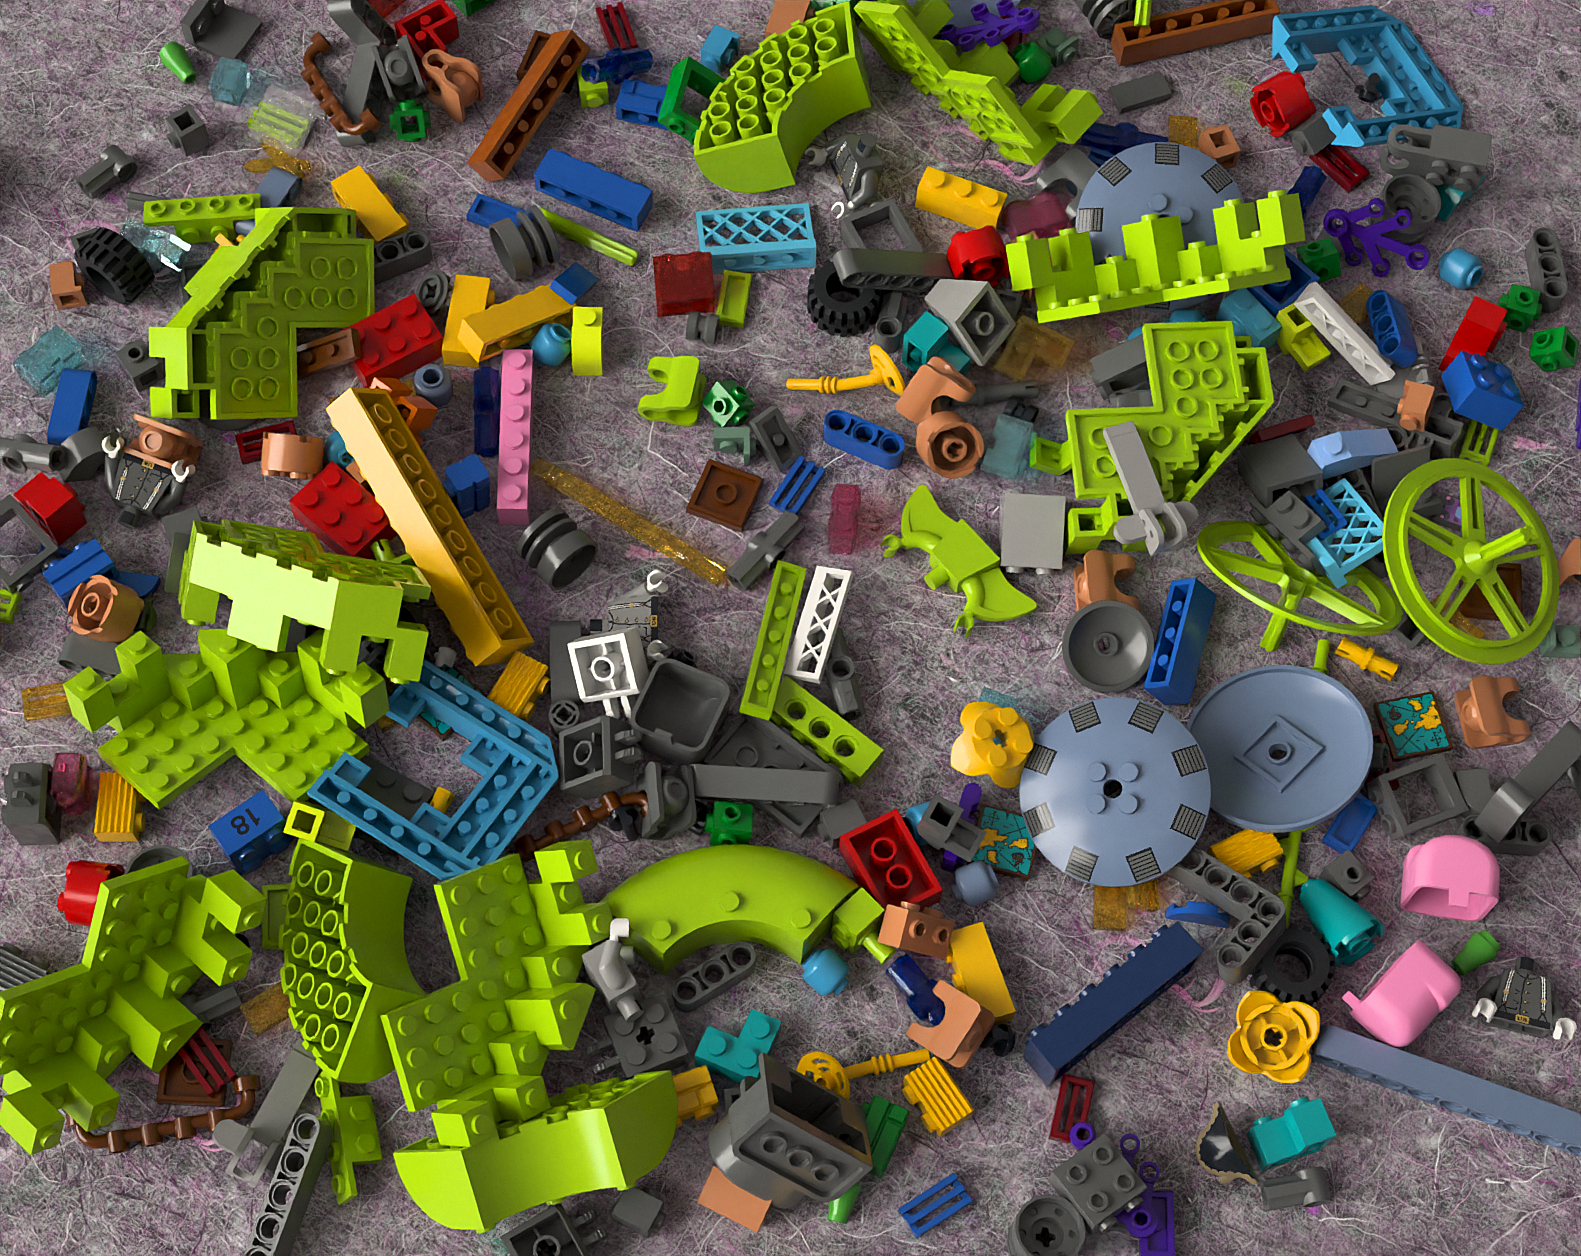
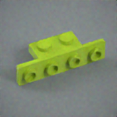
M259 193L146 201L144 202L143 222L145 227L174 225L179 244L216 242L214 239L219 233L228 240H236L237 233L235 232L234 220L255 219V208H261V195Z
M322 1071L317 1075L315 1092L320 1098L322 1109L320 1117L328 1120L334 1129L333 1140L326 1157L331 1162L332 1191L340 1205L346 1204L357 1196L353 1165L375 1164L383 1158L371 1095L341 1097L338 1081Z

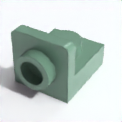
M1055 26L1037 38L1035 42L1050 54L1051 64L1057 68L1064 62L1068 63L1075 58L1078 52L1079 38L1076 35L1068 38Z
M713 427L714 451H720L725 454L743 451L744 466H750V456H756L755 438H750L749 427Z
M1553 621L1546 637L1538 645L1541 646V657L1579 658L1581 655L1579 626L1555 625Z

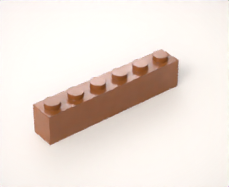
M1276 0L1217 1L1151 16L1149 27L1134 26L1135 20L1115 24L1110 45L1119 67L1273 32V18L1275 15L1280 14V9Z
M572 29L554 32L467 162L486 182L505 180L590 50V47Z

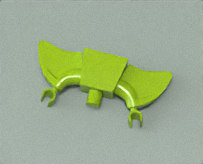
M924 484L919 485L904 507L901 519V538L889 534L882 540L880 546L889 545L892 547L886 549L883 556L891 558L901 547L905 549L919 548L930 554L929 564L933 569L924 576L926 584L932 590H936L946 582L954 592L964 591L967 603L963 609L965 614L957 617L953 629L955 633L958 627H965L967 631L964 638H968L971 635L974 619L989 622L1009 621L1034 612L1037 607L1036 602L1018 591L1006 580L999 568L1000 558L963 519L955 522L945 515L936 504L928 487Z

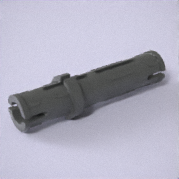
M1036 379L985 386L977 383L975 384L976 392L969 401L961 402L948 396V399H951L949 405L950 407L975 404L976 407H981L984 403L1008 401L1012 395L1021 399L1038 398V388H1035L1038 384Z

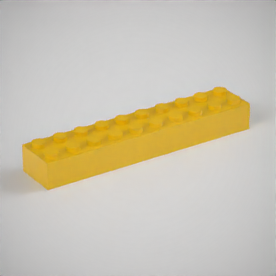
M349 388L326 408L331 418V424L340 433L346 443L345 446L348 453L354 457L360 467L362 477L371 486L377 503L385 510L390 519L391 527L399 534L405 545L406 553L414 560L431 586L435 602L445 613L453 633L459 637L465 648L466 656L474 663L475 667L509 662L516 651L521 653L535 642L387 390Z

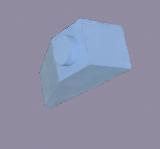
M1387 428L1339 431L1312 440L1307 450L1308 454L1323 471V480L1371 465L1374 458L1399 452Z

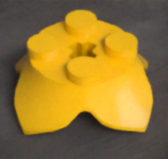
M990 702L968 703L960 716V722L964 727V731L952 746L951 767L968 776L976 777L987 774L992 778L994 784L999 787L1014 789L1020 784L1022 770L1033 748L1034 735L1029 722L1011 707L1002 708ZM997 736L1002 744L996 745L993 739Z
M1248 991L1238 1005L1236 1013L1237 1028L1230 1035L1228 1041L1229 1061L1243 1072L1264 1074L1279 1083L1300 1082L1310 1068L1311 1057L1309 1050L1320 1032L1319 1012L1304 1002L1292 1001L1283 1003L1275 995L1267 991ZM1271 1030L1273 1034H1281L1282 1038L1278 1041L1280 1043L1279 1046L1274 1047L1272 1043L1266 1044L1264 1039L1267 1038V1031Z

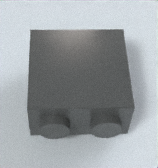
M1105 1133L1054 1169L1048 1179V1182L1060 1197L1075 1205L1083 1217L1085 1229L1089 1235L1098 1229L1101 1233L1107 1231L1118 1221L1115 1216L1124 1210L1129 1214L1144 1202L1142 1196L1147 1189L1145 1183Z

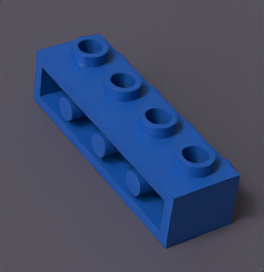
M549 148L534 173L537 191L636 232L639 231L653 207L652 190L648 189L645 185L628 181L617 173H609L599 169L593 163L580 161L563 151L558 152Z
M1197 578L1171 581L1154 646V653L1152 654L1144 689L1165 706L1190 703L1217 595Z

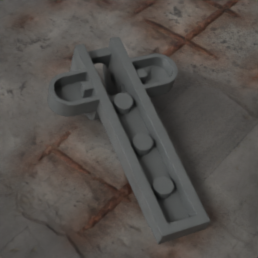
M1340 379L1327 400L1328 407L1380 427L1393 424L1400 426L1401 414H1397L1400 400ZM1441 392L1435 394L1434 406L1424 432L1404 429L1409 437L1405 444V450L1426 445L1430 449V459L1432 460L1453 457L1455 446L1460 445L1463 439L1464 423L1450 418L1454 409L1448 393Z

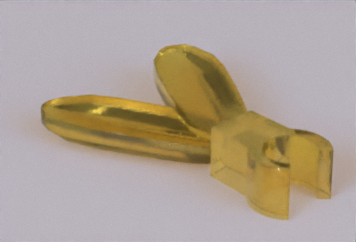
M263 137L261 139L262 148L270 158L253 159L244 165L245 170L252 173H268L272 167L277 166L301 177L303 180H305V176L301 169L311 171L310 163L307 160L288 157L279 143L270 137Z

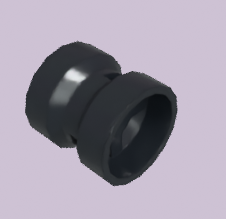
M1012 395L1001 413L1000 421L1007 425L1017 424V430L1027 434L1034 424L1040 409L1032 404L1025 407L1021 398Z

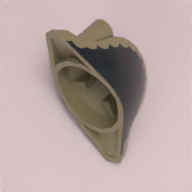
M1220 1101L1216 1102L1213 1105L1211 1121L1201 1132L1196 1142V1155L1199 1163L1206 1171L1218 1175L1223 1185L1240 1177L1251 1184L1260 1182Z

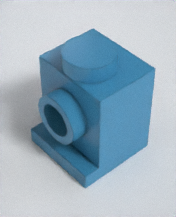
M715 24L700 49L701 64L713 72L721 74L725 65H730L734 55H738L740 52V34Z

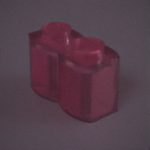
M1041 192L1036 194L1030 201L1015 200L1007 204L1003 208L1001 221L1012 241L1016 237L1034 231L1038 239L1060 235L1059 230L1067 229L1069 218L1056 193Z
M837 483L832 491L827 532V548L830 553L851 555L856 547L861 505V491L858 485Z
M55 753L50 794L56 799L58 806L67 814L80 815L84 811H90L94 770L87 765V758L80 753Z

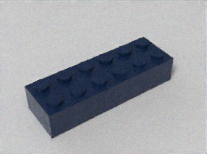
M1178 921L1171 927H1168L1166 924L1160 927L1151 936L1153 940L1146 947L1142 944L1138 945L1127 955L1129 959L1121 967L1116 963L1103 974L1104 979L1098 986H1095L1093 983L1088 985L1078 995L1079 999L1072 1007L1069 1003H1066L1053 1015L1055 1019L1048 1026L1042 1023L1029 1034L1030 1039L1025 1043L1027 1048L1023 1058L1048 1087L1193 970L1204 950Z

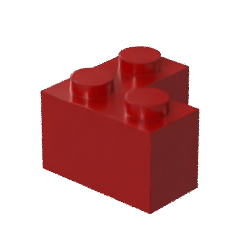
M436 0L394 23L397 40L401 39L403 35H408L421 75L426 81L431 80L424 73L422 57L432 49H439L448 53L445 45L460 37L457 16L444 0ZM441 61L430 63L431 66H437L440 69L444 65Z
M1475 296L1438 369L1444 372L1461 350L1471 354L1477 353L1483 357L1486 352L1492 354L1508 324L1503 321L1508 310Z
M42 471L13 494L21 507L59 546L87 524L82 513L85 508L77 499L78 494L67 482L62 485L55 477L49 479Z

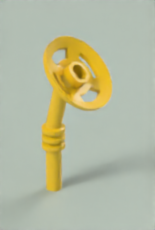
M876 344L869 347L870 360L873 369L869 371L870 375L838 379L837 376L833 378L831 376L826 378L821 376L820 379L788 378L786 382L787 390L819 391L820 394H824L825 391L826 394H831V392L837 394L838 391L884 384L890 391L901 396L906 387L894 362Z
M926 1048L892 1056L890 1053H886L885 1057L882 1054L879 1055L878 1059L872 1056L869 1061L843 1068L831 1055L822 1051H813L801 1058L796 1071L808 1077V1071L814 1073L815 1082L849 1100L850 1079L872 1073L878 1076L880 1071L882 1074H886L887 1070L892 1073L895 1068L927 1062L930 1060V1055ZM824 1059L828 1062H820L817 1064L814 1060ZM822 1067H826L828 1070L824 1071Z

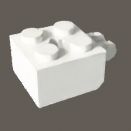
M638 626L584 636L568 643L580 699L584 703L603 700L607 716L618 719L620 712L617 697H621L626 717L630 718L636 704L634 694L642 692L649 677Z

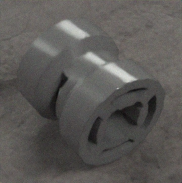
M690 311L686 327V339L695 341L701 338L706 343L715 344L720 316L715 314L702 316L700 312Z
M569 700L557 701L549 710L550 728L556 738L559 739L560 731L581 724L579 708Z

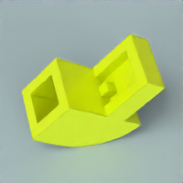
M1294 303L1278 312L1275 319L1282 325V328L1278 335L1277 343L1284 355L1291 353L1305 372L1329 358L1331 353L1315 334L1314 329L1316 327L1297 309Z
M573 307L571 339L573 375L602 376L603 307Z
M296 800L293 802L283 832L311 842L319 841L349 851L357 826L326 807Z

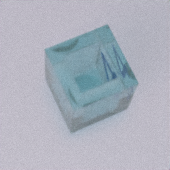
M220 58L209 82L214 101L237 107L241 106L252 82L248 64L238 59Z

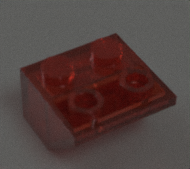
M693 251L689 254H663L653 257L657 317L688 315L690 311L700 313L715 312L711 252Z

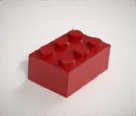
M415 293L345 328L359 330L362 358L349 362L364 388H370L375 377L396 378L398 380L443 356V336Z
M333 461L289 500L294 518L312 533H315L322 542L339 555L372 559L374 554L370 546L377 541L382 550L380 539H388L390 542L398 535L391 527L389 517L383 507L377 503L375 497Z
M897 808L840 836L839 850L857 883L884 910H886L887 904L900 907L901 902L904 901L921 906L919 911L921 912L925 907L929 908L940 902L943 889Z

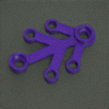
M1000 0L996 4L999 14L1011 17L1002 19L990 13L987 5L981 3L971 9V13L975 21H982L984 23L964 28L948 24L939 31L938 38L939 40H948L954 47L959 45L962 52L973 50L984 40L987 46L992 47L1000 44L1003 39L1017 30L1020 33H1028L1035 30L1040 25V14L1036 9L1023 8L1020 10L1014 6L1012 0Z
M1373 198L1367 206L1351 212L1336 208L1326 213L1323 219L1324 229L1329 235L1338 237L1346 254L1345 261L1350 266L1360 265L1364 258L1363 250L1354 246L1350 235L1360 238L1371 261L1372 272L1377 277H1385L1391 268L1389 260L1382 258L1377 246L1404 256L1406 264L1414 270L1425 268L1430 260L1431 254L1426 246L1422 244L1410 246L1383 234L1397 228L1405 229L1409 227L1413 216L1407 209H1400L1394 217L1366 227L1356 222L1368 217H1380L1386 207L1382 199ZM1378 205L1381 210L1374 211L1371 206ZM1405 216L1408 221L1401 222L1398 217ZM1337 218L1342 220L1343 224H1336L1334 222V219ZM1414 252H1421L1424 257H1416ZM1350 254H1357L1359 256V259H1352L1350 257ZM1382 264L1386 270L1381 271L1376 265Z
M1086 1122L1075 1124L1070 1131L1071 1144L1079 1151L1097 1139L1095 1128ZM1078 1131H1088L1090 1134L1089 1138L1084 1141L1077 1138ZM1129 1133L1121 1138L1120 1149L1123 1157L1133 1168L1135 1154L1140 1149V1140L1136 1135ZM1128 1139L1134 1140L1136 1142L1135 1149L1127 1150L1123 1145L1124 1142ZM1150 1161L1143 1163L1139 1169V1176L1147 1186L1142 1196L1144 1202L1129 1214L1124 1210L1115 1216L1118 1220L1117 1223L1125 1224L1127 1231L1138 1238L1150 1236L1158 1225L1157 1213L1150 1205L1154 1183L1158 1180L1160 1171L1159 1167ZM1151 1167L1155 1170L1156 1175L1153 1178H1146L1143 1175V1170ZM1143 1214L1147 1217L1148 1221L1145 1225L1140 1226L1135 1223V1216Z

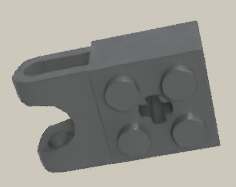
M1434 124L1433 129L1410 125H1396L1390 131L1387 138V146L1379 158L1380 168L1383 172L1395 176L1401 174L1418 175L1426 179L1425 181L1430 182L1433 186L1448 185L1460 191L1476 190L1487 168L1492 135ZM1403 135L1408 139L1409 143L1400 144L1396 141V137ZM1395 155L1401 157L1402 161L1398 164H1392L1389 162L1388 157Z

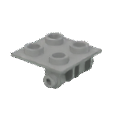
M1419 337L1414 338L1418 349L1415 361L1406 368H1401L1393 363L1390 368L1396 374L1391 380L1376 384L1377 392L1400 400L1401 396L1404 397V384L1406 380L1435 387L1427 347Z

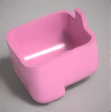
M1442 835L1430 839L1425 844H1418L1411 848L1403 862L1400 908L1407 912L1459 921H1480L1498 903L1500 880L1498 859L1490 848L1476 839L1463 835Z
M1419 939L1390 966L1361 1000L1350 991L1345 993L1342 999L1352 1008L1348 1014L1376 1039L1389 1046L1403 1047L1413 1043L1436 1016L1458 996L1461 990V978Z

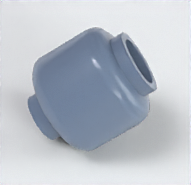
M428 364L416 372L414 377L416 396L423 397L437 408L446 405L451 400L454 393L453 382L446 368L437 364Z
M981 860L958 868L954 875L956 882L951 883L957 900L961 901L964 899L966 904L971 907L995 898L997 895L996 888L1001 887L991 863L986 865Z

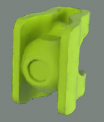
M657 356L649 360L647 367L649 376L656 382L667 384V386L658 394L644 395L640 398L637 410L643 418L684 427H692L697 424L707 384L705 376L699 373L700 361L694 356Z

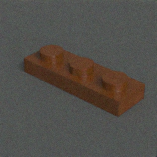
M348 328L297 346V380L361 359L362 351L359 330Z

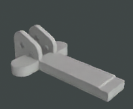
M1133 421L1105 428L1102 432L1134 512V515L1121 518L1114 527L1116 540L1122 544H1132L1144 540L1151 557L1167 549H1180L1187 539V528L1192 526L1197 519L1198 512L1196 507L1188 501L1174 504L1173 502H1165ZM1156 515H1160L1170 541L1164 542V533L1155 518Z
M300 1038L296 1042L251 1126L247 1128L233 1120L226 1119L220 1121L213 1131L214 1143L218 1147L234 1154L225 1173L249 1183V1186L253 1188L256 1187L264 1170L274 1175L284 1149L279 1143L320 1069L315 1063L316 1058L312 1052L305 1050L302 1045L304 1040ZM251 1138L269 1147L254 1175L248 1174L236 1166ZM299 1160L298 1166H297V1167H298V1171H299L300 1166H301V1161H300V1160Z

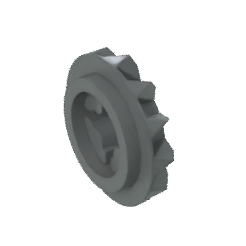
M438 269L427 272L420 280L416 290V296L428 315H438L440 309L446 308L445 302L447 299H451L448 296L453 288L449 284L451 277Z

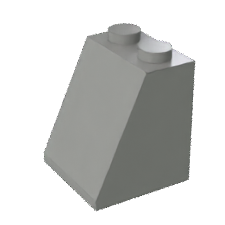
M940 279L924 298L934 315L942 318L949 327L948 336L958 347H961L979 366H984L1016 326V323L988 281Z
M1003 493L1000 495L999 566H1006L1005 572L1024 573L1025 567L1036 568V574L1054 575V569H1062L1066 496Z

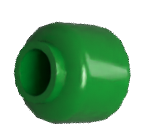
M1034 41L1026 42L1025 44L1020 43L1013 49L1011 53L1012 59L1020 68L1019 77L1025 82L1039 83L1051 72V56L1038 43Z

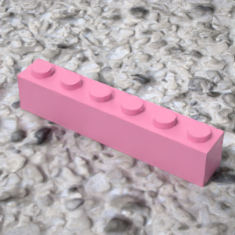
M503 349L497 488L499 525H530L535 377L533 350Z

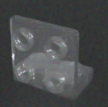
M269 84L249 129L248 136L294 157H299L315 120L326 123L328 115L319 104Z

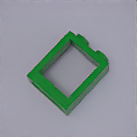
M686 57L673 66L657 122L694 145L696 130H699L701 122L680 109L686 87L688 86L710 100V96L719 82L724 83L726 79L693 58Z

